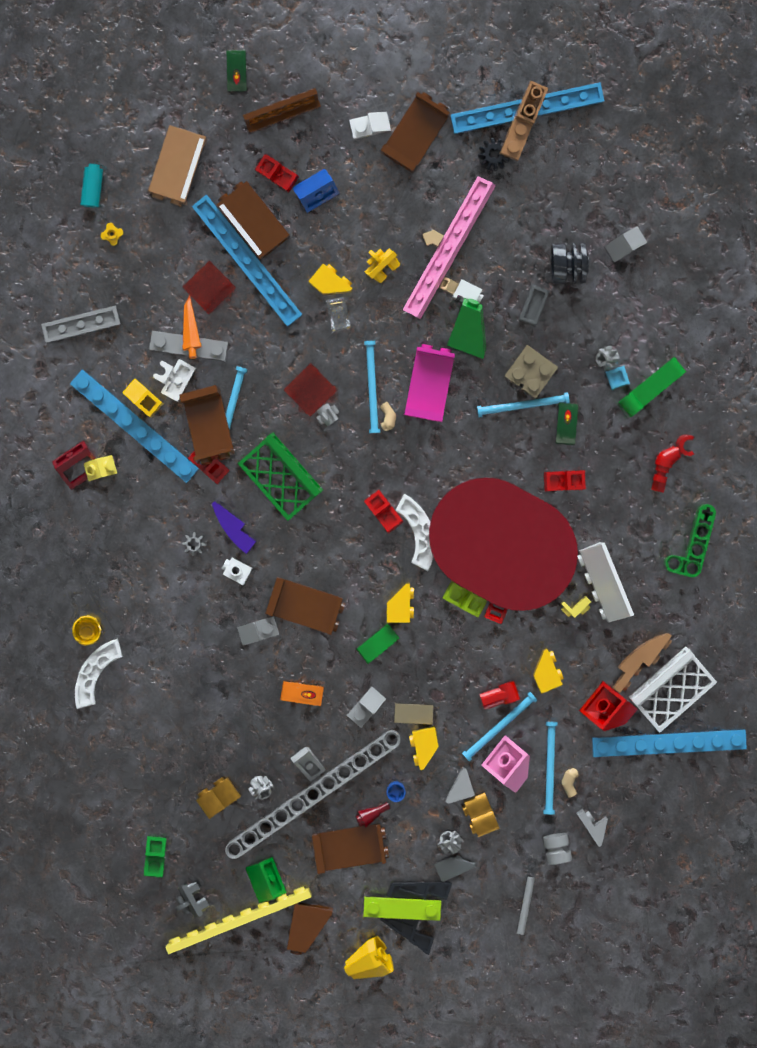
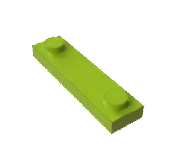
M364 897L363 917L440 921L441 900Z

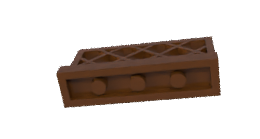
M313 88L242 116L248 132L251 134L321 108L318 100L317 90Z

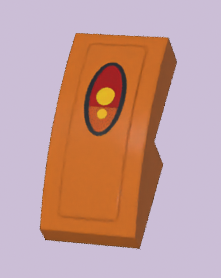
M283 681L280 700L321 706L324 687Z

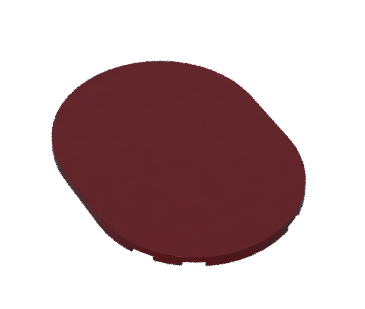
M476 478L457 485L440 500L430 521L429 543L431 553L444 575L458 586L500 608L512 611H527L543 607L564 592L575 573L578 548L569 522L552 505L507 481L495 478Z

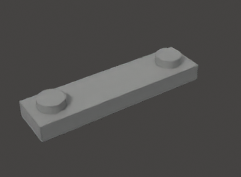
M116 306L41 324L46 343L121 325Z
M152 331L149 350L189 356V352L183 351L182 348L183 335ZM199 338L201 348L196 349L197 357L226 362L228 342Z

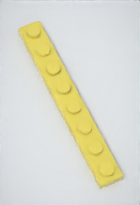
M304 886L297 888L293 891L294 894L289 896L283 894L271 903L269 901L262 902L254 910L247 908L241 911L239 916H227L219 924L213 922L204 926V930L198 932L195 929L186 933L187 936L180 939L179 936L169 940V944L166 945V950L168 954H171L311 898L310 888L305 889Z

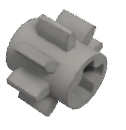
M612 346L598 349L599 353L596 355L598 367L604 366V370L616 368L620 360L618 350H612Z
M327 403L316 411L319 414L316 419L321 425L325 423L328 427L339 419L336 415L339 411L335 405L330 406Z
M193 532V537L191 538L185 535L188 540L182 543V545L187 547L184 552L186 553L190 550L192 551V556H195V551L203 553L200 549L201 546H206L205 543L201 542L203 536L197 538L196 532ZM193 539L199 543L195 550L192 549V546H189V542H192Z
M257 776L251 780V787L248 790L255 799L263 800L271 795L270 788L274 786L266 776Z
M455 830L452 833L446 831L440 836L438 845L445 854H448V852L454 854L461 849L463 839Z

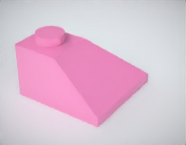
M504 736L482 763V766L502 784L516 793L528 778L530 756L507 736Z

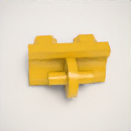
M390 248L385 253L381 249L376 253L370 250L368 253L371 258L366 261L370 267L364 272L370 278L382 283L387 278V275L382 271L386 265L392 271L400 266L396 258L397 254Z

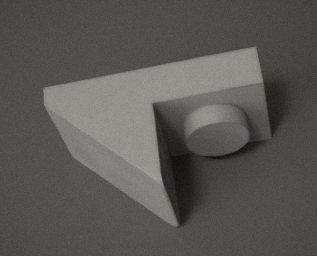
M274 616L237 627L242 645L279 635Z
M371 686L347 716L362 728L386 698Z
M304 747L291 757L292 762L310 782L325 771V768L309 747Z
M581 809L577 812V815L598 847L602 846L608 818L604 817L595 824H592L595 820L590 812L585 813Z

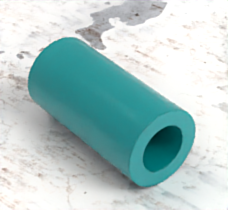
M89 164L88 167H84L80 206L99 208L104 169H101L98 164Z

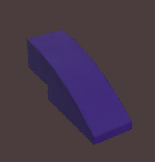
M214 501L212 506L220 525L236 546L248 554L256 541L242 531L245 523Z

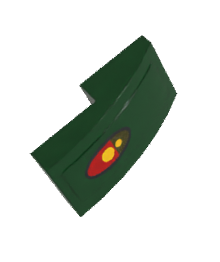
M227 50V91H247L246 50Z
M559 403L556 444L575 445L578 404Z

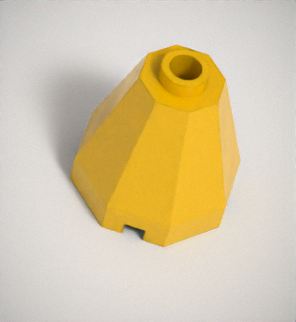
M378 935L366 941L345 961L346 966H344V969L349 977L351 976L353 979L382 977L394 971L392 957L390 953L386 955L384 950L387 947Z

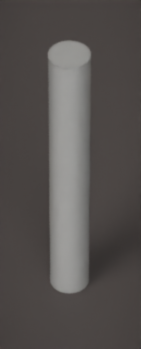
M527 877L517 934L524 935L535 881L534 877Z

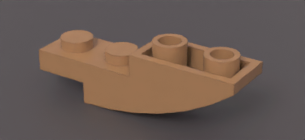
M530 81L505 137L506 139L500 152L501 155L515 161L519 160L548 91L547 87Z
M665 633L656 636L633 650L617 667L623 673L612 688L619 693L622 690L625 692L631 684L629 680L632 676H637L642 670V663L647 666L656 664L660 658L658 655L662 649L666 650L671 644L670 638L672 635Z

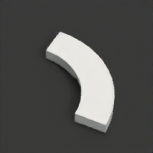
M404 494L395 511L400 513L409 522L414 532L416 544L411 563L429 571L433 560L429 543L430 520L417 502Z
M118 639L97 648L83 664L75 686L77 709L96 704L95 686L99 675L108 664L123 657Z

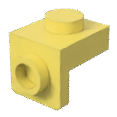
M112 455L84 463L88 481L117 474Z
M584 596L572 609L562 601L560 603L563 606L561 610L568 617L572 615L575 618L580 613L583 615L590 609L589 604L591 601Z

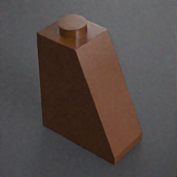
M303 902L296 903L294 905L287 950H291L290 953L302 955V952L306 953L331 917L333 908Z

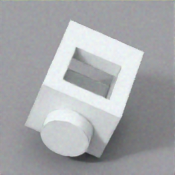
M461 279L453 299L456 300L458 296L461 298L460 301L462 303L465 298L467 300L474 299L480 304L484 295L480 294L481 288Z
M233 557L231 560L227 559L222 567V570H224L223 575L241 585L245 584L253 569ZM233 567L239 568L238 574L232 572Z

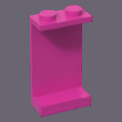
M426 344L417 347L404 416L442 423L455 354L451 353V349L440 348V351L433 350V346Z

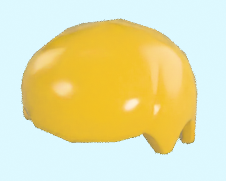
M80 617L72 626V635L77 643L81 645L94 644L100 637L101 627L98 620L94 617Z

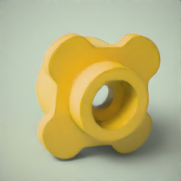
M108 223L105 231L100 236L103 240L109 241L114 246L118 243L120 236L123 235V230L116 228L113 223Z

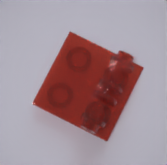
M210 260L183 286L185 291L208 314L236 289L230 280Z
M310 363L284 391L311 417L337 389Z

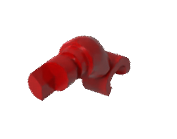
M682 435L677 439L676 446H672L658 454L655 460V470H657V473L653 476L651 490L664 493L668 478L666 473H669L673 464L681 458V455H694L693 451H685L684 449L685 441L693 440L694 436Z

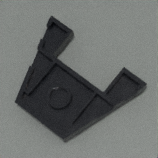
M392 882L387 898L426 900L429 894L447 900L452 883ZM380 918L383 923L429 955L434 937L416 932L419 920Z

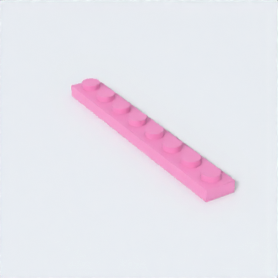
M479 176L477 177L404 306L403 310L418 319L422 318L496 185Z

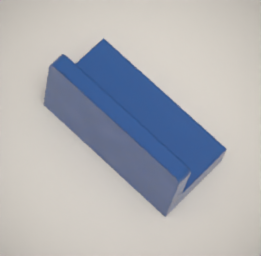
M326 169L319 171L293 187L295 194L307 213L340 194Z

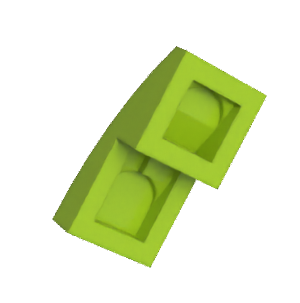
M452 581L442 597L477 618L487 603L486 600Z

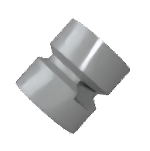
M557 833L543 837L544 846L548 849L546 856L549 865L566 863L572 860L571 850L567 848L569 845L567 833Z

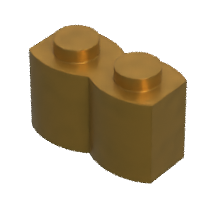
M221 777L213 783L215 787L211 790L206 788L197 794L199 798L196 801L209 819L241 797L229 778L224 780Z
M485 792L464 800L465 805L462 806L465 816H470L472 823L469 826L473 835L477 833L478 837L500 829Z

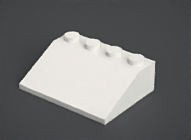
M599 542L579 550L578 561L581 567L585 566L587 573L584 575L587 583H592L594 588L592 595L595 602L599 601L601 605L599 612L602 619L612 622L633 616L634 613L605 543Z

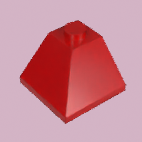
M603 681L579 711L600 729L607 731L625 725L638 709Z

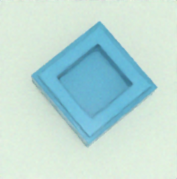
M624 366L605 372L611 390L630 384Z

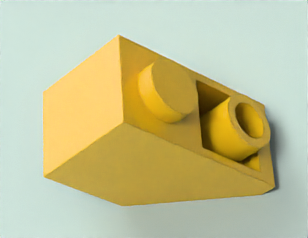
M322 264L308 281L309 284L323 295L351 293L353 290L351 287L352 283L344 276L341 279L336 275L337 270L330 264L327 266Z
M136 379L122 392L150 418L164 404Z
M405 584L387 602V623H410V618H414V607H410V599H414V588H410V584Z
M547 648L542 651L533 673L541 694L563 685L561 680L564 679L561 670H556L554 662L557 661L553 651L549 652Z
M435 726L412 731L413 735L409 736L411 747H415L417 753L413 755L415 766H419L420 770L426 767L439 747Z

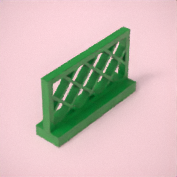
M274 433L269 434L257 447L237 463L287 521L323 491L321 486ZM265 444L271 450L270 457H260V449ZM248 459H257L256 470L248 469L244 463ZM260 459L270 460V471L259 470ZM273 460L282 462L283 472L273 471ZM259 473L269 474V484H261ZM272 474L283 475L282 485H272ZM286 475H293L296 478V486H285ZM272 487L282 488L281 499L274 498L271 495ZM285 488L295 489V500L284 499ZM298 489L306 490L310 497L306 501L298 500ZM284 502H295L294 511L290 515L284 510Z

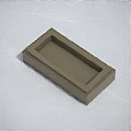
M395 703L394 723L433 725V705Z

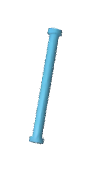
M364 341L367 354L371 424L369 433H381L380 429H378L374 345L376 344L375 341Z
M236 366L237 374L226 411L229 430L244 373H247L248 370Z
M567 392L564 395L487 407L477 406L478 417H483L482 415L570 403Z
M531 692L528 693L529 696L467 752L464 751L462 753L469 762L472 760V756L531 703L538 701Z
M546 722V726H548L546 803L543 814L549 815L555 814V810H553L555 726H557L558 722Z

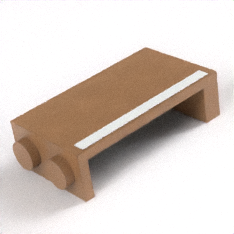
M169 125L148 190L152 194V198L163 201V198L171 200V204L180 207L181 204H187L186 199L203 146L205 147L207 142L205 136Z

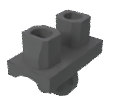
M193 882L178 887L182 897L176 898L179 903L175 907L176 911L183 910L185 915L191 911L194 918L204 915L203 912L209 907L207 900L202 898L196 902L193 896L201 891L198 884Z

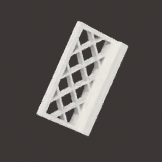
M685 647L629 696V699L660 733L712 688L717 681L699 662L691 650ZM692 660L697 664L696 673L686 672L687 664ZM675 675H682V685H672V678ZM686 675L696 676L695 686L685 685ZM699 676H707L710 682L706 686H698ZM661 687L668 688L667 698L657 697L658 690ZM671 688H681L680 698H671ZM685 688L694 689V696L691 699H684ZM646 700H654L653 710H645L641 705ZM657 700L667 701L666 711H656ZM670 701L680 702V707L676 712L669 711ZM656 714H666L665 721L658 726L655 722Z

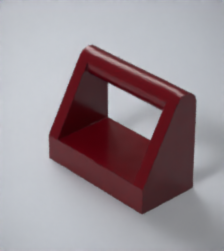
M84 440L52 461L55 470L71 490L88 479L87 474L84 472L70 482L64 471L86 456H89L91 460L96 459Z

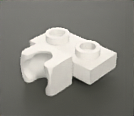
M180 359L175 367L161 361L160 365L165 368L166 372L161 376L154 374L153 378L165 384L161 391L162 394L179 402V395L185 391L196 368Z

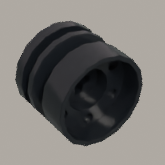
M565 243L552 244V283L566 284L567 275H571L573 284L577 282V275L580 277V283H586L589 272V256L586 244H579V252H577L575 243H572L570 252H567Z

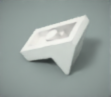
M387 112L368 113V116L349 120L353 139L391 131Z

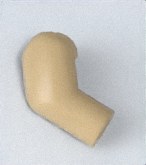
M385 402L380 406L385 414L381 428L384 431H389L395 426L396 413L389 403Z
M575 768L568 769L562 779V785L569 798L577 794L573 783L579 774Z

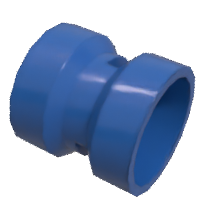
M398 781L391 782L387 787V797L393 802L402 801L406 795L404 785Z

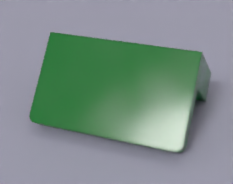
M273 857L245 868L259 903L273 900L286 893Z

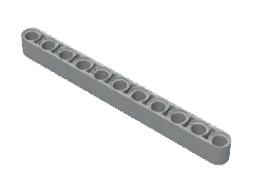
M395 730L385 732L233 838L226 846L227 856L232 859L239 858L391 752L400 744L399 733ZM394 734L397 736V742L389 744L386 741L388 735ZM372 746H380L382 749L381 753L373 755L370 751ZM357 757H364L366 763L363 766L356 765L355 759ZM346 767L350 770V775L342 777L339 770ZM327 778L332 779L334 786L331 788L325 787L323 784L324 780ZM309 790H317L319 796L316 799H311L308 796ZM294 801H301L303 807L300 810L294 809L292 806ZM283 811L287 814V819L280 821L277 819L276 814ZM264 822L269 823L271 830L264 832L261 829V824ZM251 833L255 836L256 840L249 843L246 841L245 835ZM233 844L238 845L240 852L233 854L230 852L229 847Z

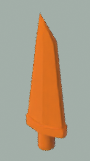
M189 295L184 305L182 348L183 351L189 352L190 359L197 358L196 349L201 348V342Z

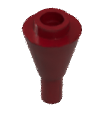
M388 802L378 807L357 811L358 815L355 817L360 826L367 828L381 813L391 808Z

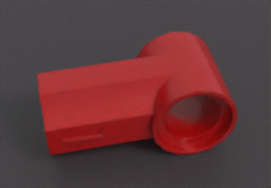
M515 681L499 685L498 688L479 694L485 710L520 700Z

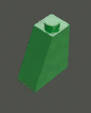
M464 298L447 346L483 359L486 352L483 305L474 299L467 300Z

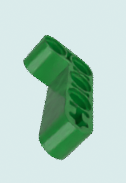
M673 357L621 399L617 405L629 419L687 371Z
M704 504L698 507L685 558L676 555L667 556L664 560V568L667 571L687 577H697L701 573L716 516V510L712 505ZM708 508V512H711V514L706 516L705 521H709V524L699 523V520H704L705 517L702 514V510ZM700 526L706 529V534L703 537L697 535V529ZM696 544L701 547V553L697 556L692 553V547ZM675 558L678 562V566L675 569H671L668 565L669 560ZM691 563L696 565V572L693 574L687 571V566Z

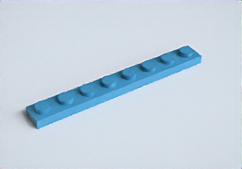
M601 82L546 94L537 117L603 103L604 96ZM522 99L451 114L454 134L512 122Z
M205 195L196 202L192 208L286 326H290L300 318L302 313L208 195Z
M83 369L72 380L70 384L183 481L188 483L199 470L195 464Z
M746 730L592 737L593 757L747 749Z

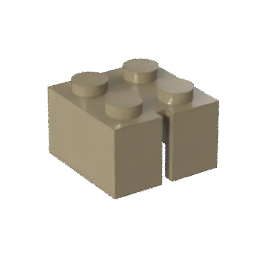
M526 345L504 378L516 387L523 384L524 386L521 390L533 399H536L558 367Z

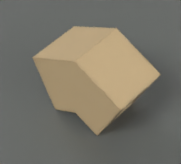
M435 230L422 234L426 246L433 244L438 247L444 235Z
M444 277L439 288L454 295L459 284L452 279Z

